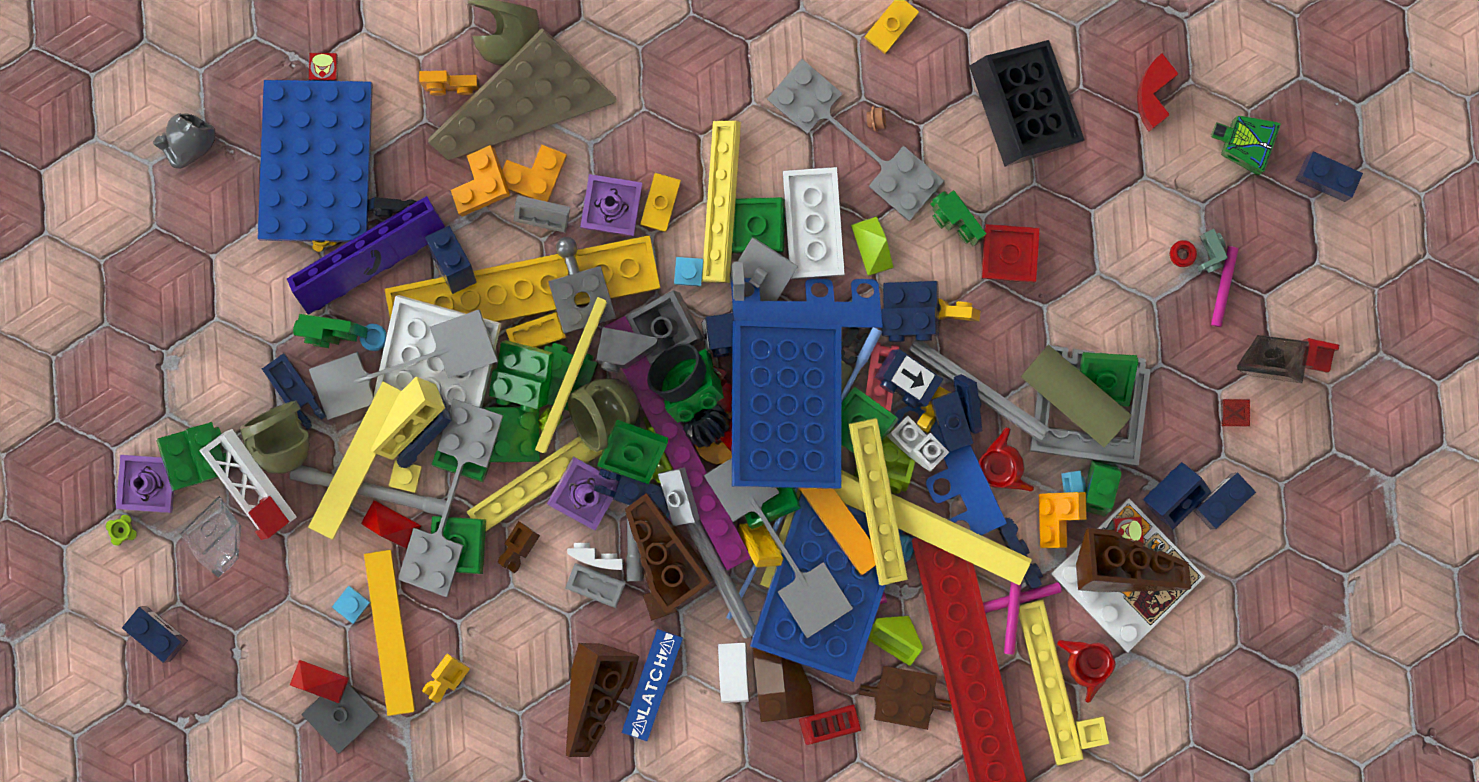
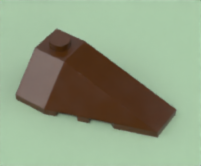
M648 493L625 508L631 532L641 556L640 560L648 578L650 592L666 614L714 580L699 555L676 527L673 526L672 522Z
M1088 528L1085 531L1076 562L1078 590L1093 592L1190 590L1189 562L1161 550L1156 552L1143 546L1144 543L1140 541H1131L1121 537V533L1114 530Z
M761 611L749 612L755 626ZM753 648L761 722L815 715L812 687L802 665Z
M578 643L571 668L566 756H591L606 729L604 724L611 711L615 712L617 710L619 696L624 688L628 690L633 681L640 656L600 643Z

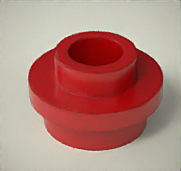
M1186 240L1174 243L1169 252L1170 260L1178 267L1190 266L1197 257L1195 246ZM1183 249L1187 252L1186 259H1181L1178 256L1179 250Z

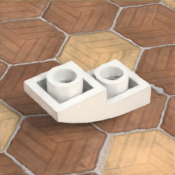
M909 416L905 417L887 435L904 453L929 471L949 453L931 433L926 435Z
M574 543V548H567L568 555L583 563L605 569L623 570V559H617V553L601 554V559H596V548H590V543Z
M746 643L718 644L721 702H749Z

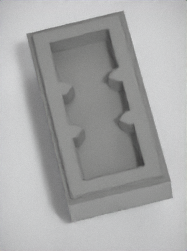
M518 195L515 202L513 221L566 233L570 207Z
M685 467L659 473L658 476L673 526L700 520Z
M575 563L565 589L616 608L626 583Z

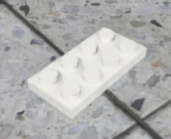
M837 167L783 171L789 260L798 266L791 279L844 276Z

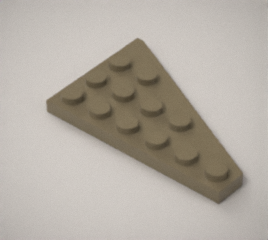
M541 28L428 138V142L447 160L489 145H494L611 105L617 99L610 90Z

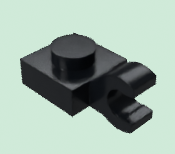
M374 197L368 200V211H374L375 216L391 217L392 213H399L407 208L408 205L410 206L417 201L412 199L401 201V199Z

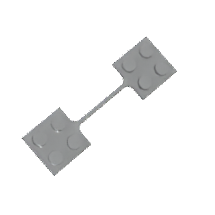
M801 59L767 100L807 134L819 120L828 119L881 165V172L868 187L910 221L944 180L905 146L889 161L879 158L830 115L831 106L842 95V92Z
M480 309L430 326L436 343L434 352L375 373H368L364 370L358 352L310 368L309 371L327 420L371 405L374 399L370 387L372 378L428 358H440L448 378L497 362L498 358Z
M457 399L452 400L449 410L452 421L444 428L437 451L454 456L458 461L437 532L434 534L413 528L398 577L400 581L445 597L449 595L464 546L446 539L443 535L463 466L466 462H472L486 468L488 467L504 416Z
M732 458L704 475L731 520L734 522L748 512L757 513L795 572V579L792 583L779 590L778 594L806 638H809L853 609L824 562L807 573L799 571L761 510L762 504L779 493L777 488L732 487Z

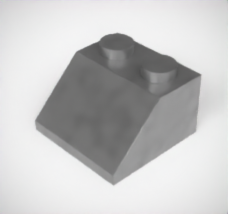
M671 291L626 316L634 333L658 338V348L646 355L651 365L662 352L674 345L690 344L694 346L704 340L680 292Z
M603 327L596 360L599 364H602L601 368L603 370L619 373L620 368H629L657 349L659 340L657 337Z

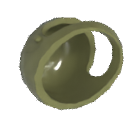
M468 0L467 2L472 6L491 12L495 18L496 31L494 34L472 36L476 49L483 59L490 63L504 65L539 31V18L536 9L498 0Z
M605 378L592 381L572 392L568 397V410L582 441L590 450L598 452L607 448V440L616 420L631 425L636 423L640 413V402L633 389L619 379Z
M290 401L270 409L240 427L245 447L260 468L267 473L285 474L294 471L307 459L310 446L308 431H305L300 425L301 420L298 419L297 411L301 407L297 401Z

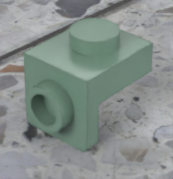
M1212 229L1199 236L1210 257V261L1197 267L1199 272L1206 269L1208 273H1211L1223 267L1221 262L1228 258L1224 250L1226 244L1220 233L1216 234L1215 230Z

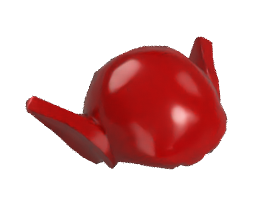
M1006 427L990 445L987 452L980 457L978 462L989 486L1031 492L1034 490V486L1021 480L1025 470L1023 457L1016 448L1007 445L1011 429Z
M1059 640L1057 645L1070 654L1068 659L1070 675L1077 684L1087 687L1085 701L1089 703L1105 684L1107 678L1113 673L1116 661L1109 647L1105 644Z

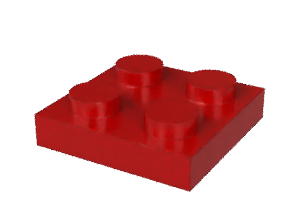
M985 224L984 231L986 235L983 244L981 279L1035 283L1040 228Z

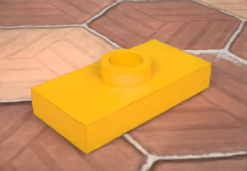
M894 0L864 38L882 53L886 54L916 18L919 11L905 0Z
M658 173L654 174L641 219V226L667 232L681 180Z
M557 312L506 329L509 341L534 348L566 339Z
M748 523L739 524L737 532L755 566H781L783 557L766 526L762 525L752 530Z

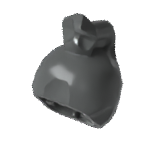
M178 113L168 121L166 132L162 133V136H157L153 144L164 152L173 168L181 169L193 163L211 149L215 141L216 132L212 125L197 116L188 113Z

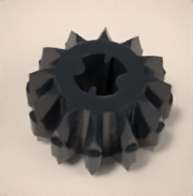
M716 404L711 409H702L695 413L690 421L684 422L683 430L688 439L698 448L710 447L712 443H717L718 439L725 436L724 433L730 429L729 424L731 420L727 412L720 405Z

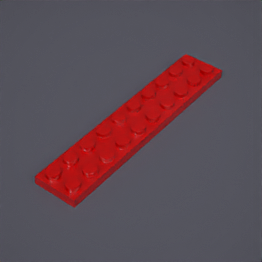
M918 537L913 538L914 556L969 782H1027L974 565Z

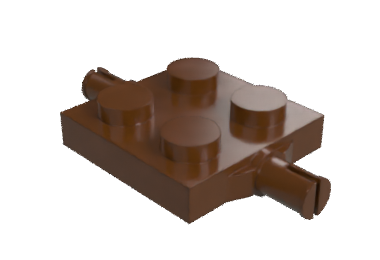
M883 666L881 679L877 687L860 684V689L869 690L870 692L859 690V695L873 697L875 700L874 720L928 730L930 716L934 709L948 712L951 710V707L941 705L951 706L949 700L936 698L935 686L937 675Z

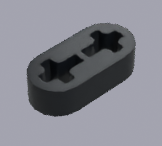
M850 327L841 342V360L846 364L856 363L857 357L845 358V351L842 350L843 347L849 348L852 342L855 341L858 344L854 352L858 356L869 335L865 333L861 340L856 338L860 330L858 327Z

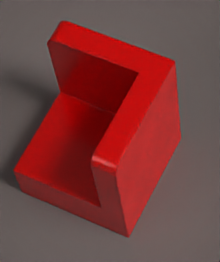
M1311 338L1302 340L1297 367L1325 373L1330 372L1334 352L1339 350L1340 345Z
M271 496L262 498L259 501L260 503L248 512L259 527L255 533L261 540L270 538L290 522Z

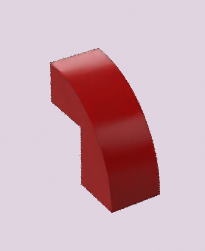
M1163 53L1156 57L1147 68L1138 88V110L1148 132L1170 115L1154 94L1178 75V72Z

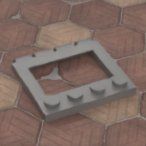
M1050 345L1079 371L1083 352L1095 353L1094 351L1073 349L1072 357L1067 358L1068 348ZM1138 358L1130 408L1132 416L1129 419L1127 438L1115 436L1104 448L1086 432L1048 427L1051 402L1037 391L1034 418L1047 426L1049 431L1042 441H1038L1031 436L1030 451L1139 466L1150 369H1145L1146 359Z

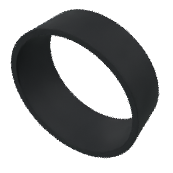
M677 344L666 349L655 359L649 369L647 382L650 389L666 401H682L694 394L702 385L706 376V364L694 346L690 344ZM687 359H696L694 370L685 382L672 390H662L666 375L675 365Z

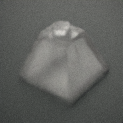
M219 496L180 533L197 561L218 578L238 560L241 536L240 523L225 501Z

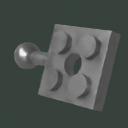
M563 237L556 244L558 255L565 258L569 275L548 281L564 334L585 328L597 297L607 300L599 323L616 318L601 266L580 272L574 256L578 246L576 241L570 237ZM586 292L590 296L589 305L584 308L578 307L574 301L576 294Z

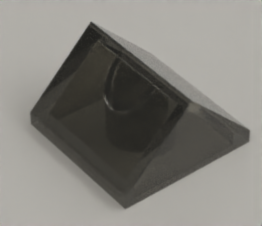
M1257 335L1238 363L1237 370L1251 377L1303 383L1309 341Z

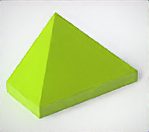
M874 217L851 225L867 275L871 276L894 268L887 238L878 218Z
M910 617L877 618L874 621L868 640L911 666L922 651L923 645Z

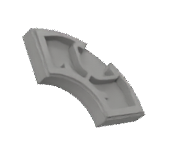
M733 262L731 271L733 299L735 301H744L743 262Z

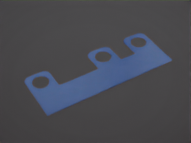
M744 278V282L749 283L751 278ZM808 279L805 282L806 301H760V288L754 285V293L751 296L744 297V301H735L733 299V280L731 282L734 321L841 324V327L883 328L879 284L874 279H854L851 282L852 302H834L833 283L829 279ZM823 283L828 288V294L825 297L814 296L811 292L812 285ZM862 283H867L873 287L874 294L869 298H863L857 293V287Z
M906 406L898 410L895 416L899 419L897 421L899 424L902 421L903 415L908 411L916 412L919 418L926 411L922 410L921 407L912 408ZM936 420L931 429V432L933 436L944 446L943 439ZM971 445L950 451L944 457L948 469L926 480V486L933 501L941 503L960 494L968 511L948 520L954 523L959 520L966 521L970 526V530L979 535L986 534L1007 524ZM939 478L947 479L951 485L949 493L943 496L936 494L933 490V484Z

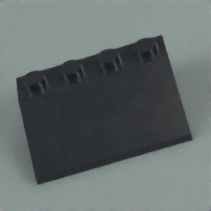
M1049 40L986 55L969 65L1004 167L1085 141Z

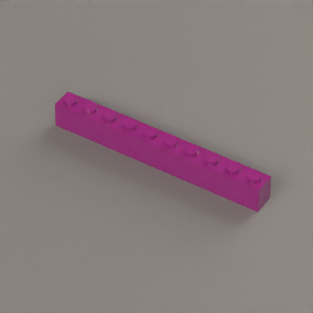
M625 316L604 326L605 328L634 333ZM645 356L629 368H622L655 432L668 437V444L664 451L673 468L685 467L700 520L726 570H729L751 557L730 516L705 479L704 475L707 472L691 441L686 436L681 422L677 423L666 411L664 399L650 389L647 377L651 365Z

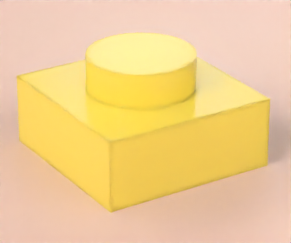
M395 460L389 487L416 493L422 466L412 464L410 467L401 468L397 460Z
M1103 716L1076 721L1081 749L1109 744Z

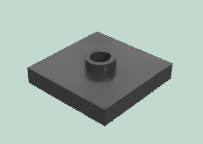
M347 682L340 703L319 697L301 714L338 754L380 716L349 682Z

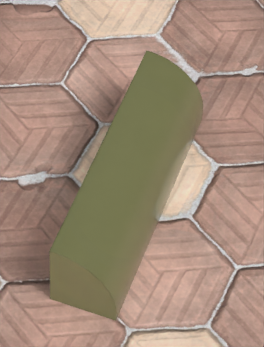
M1049 344L1021 376V378L1104 448L1132 416Z

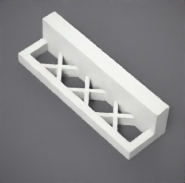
M233 429L225 431L199 450L257 529L259 527L248 514L255 505H248L245 501L246 489H252L258 493V504L262 498L271 496L290 522L296 518V515L258 463L255 462ZM219 443L227 451L225 462L216 461L209 452ZM229 467L241 470L243 473L241 484L232 483L228 478Z

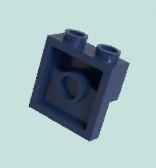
M938 281L883 283L884 309H881L882 336L889 337V342H904L905 337H915V341H932V336H939Z

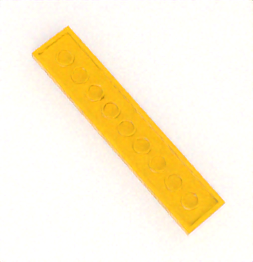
M650 235L579 249L574 255L580 272L601 266L610 299L661 289ZM554 254L475 270L473 272L477 283L454 294L450 291L443 277L386 288L384 290L390 319L395 296L400 295L466 314L480 309L484 319L500 322L557 310L548 281L568 276L569 273L565 258ZM579 292L575 296V304L577 306L589 304L590 296L586 292Z

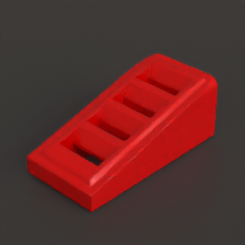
M855 704L799 719L805 745L861 731ZM845 712L847 713L850 725L848 729L845 727L842 713ZM834 715L836 716L839 731H835L832 720ZM822 718H825L828 734H824ZM811 721H814L817 737H814Z

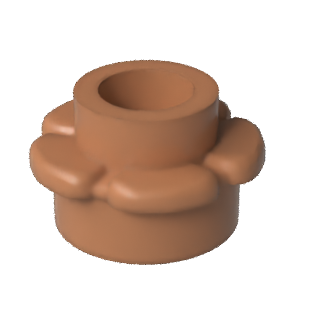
M872 106V110L867 112L866 115L868 127L873 128L876 132L879 129H886L884 108Z

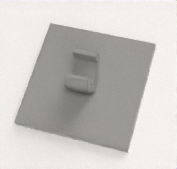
M752 237L737 261L743 262L744 278H751L749 283L744 282V294L751 296L754 293V285L760 288V301H777L798 268L796 264Z

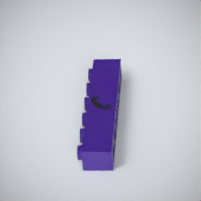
M426 196L288 277L287 281L292 293L309 315L314 311L322 309L336 298L346 295L358 285L368 282L373 276L385 269H390L407 256L415 254L419 249L428 245L425 239L426 236L445 228V225Z

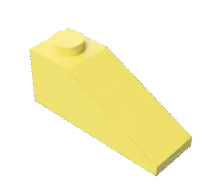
M416 376L399 393L371 448L373 453L394 460L445 409L436 384Z

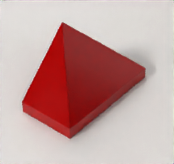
M373 500L361 522L363 526L406 549L408 548L413 528L420 530L422 526Z
M299 660L290 686L340 703L349 678Z

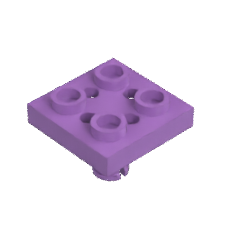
M589 174L580 228L634 237L643 183ZM600 201H601V207H596V206H595V202H596V205H599V204H600ZM607 216H612L607 218L608 221L613 220L611 223L606 222Z
M120 455L116 509L172 513L174 491L172 492L162 457ZM161 481H162V482L164 483V487L161 488V489H159V488L157 487V485H158L159 487H161V486H162ZM146 494L149 495V500H148V501H144V500H143V499H147V496H144V495H146Z
M573 456L547 504L587 527L596 530L613 498L593 491L595 485H602L616 491L618 481L603 478L599 475L600 471ZM589 478H593V479H594V481H593V480H589V482H590L592 485H590V484L587 483V480H588ZM575 483L576 488L574 485H571V490H569V485Z

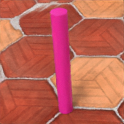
M1228 246L1226 255L1228 258L1224 262L1211 325L1215 327H1222L1239 249L1237 247Z
M1056 582L1021 592L1020 604L1061 593L1060 583ZM1009 596L984 602L985 613L1007 608Z
M1013 582L1010 584L1005 654H1015L1022 582L1020 585Z

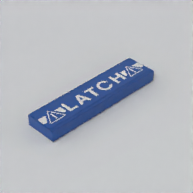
M657 629L621 733L648 741L683 637Z

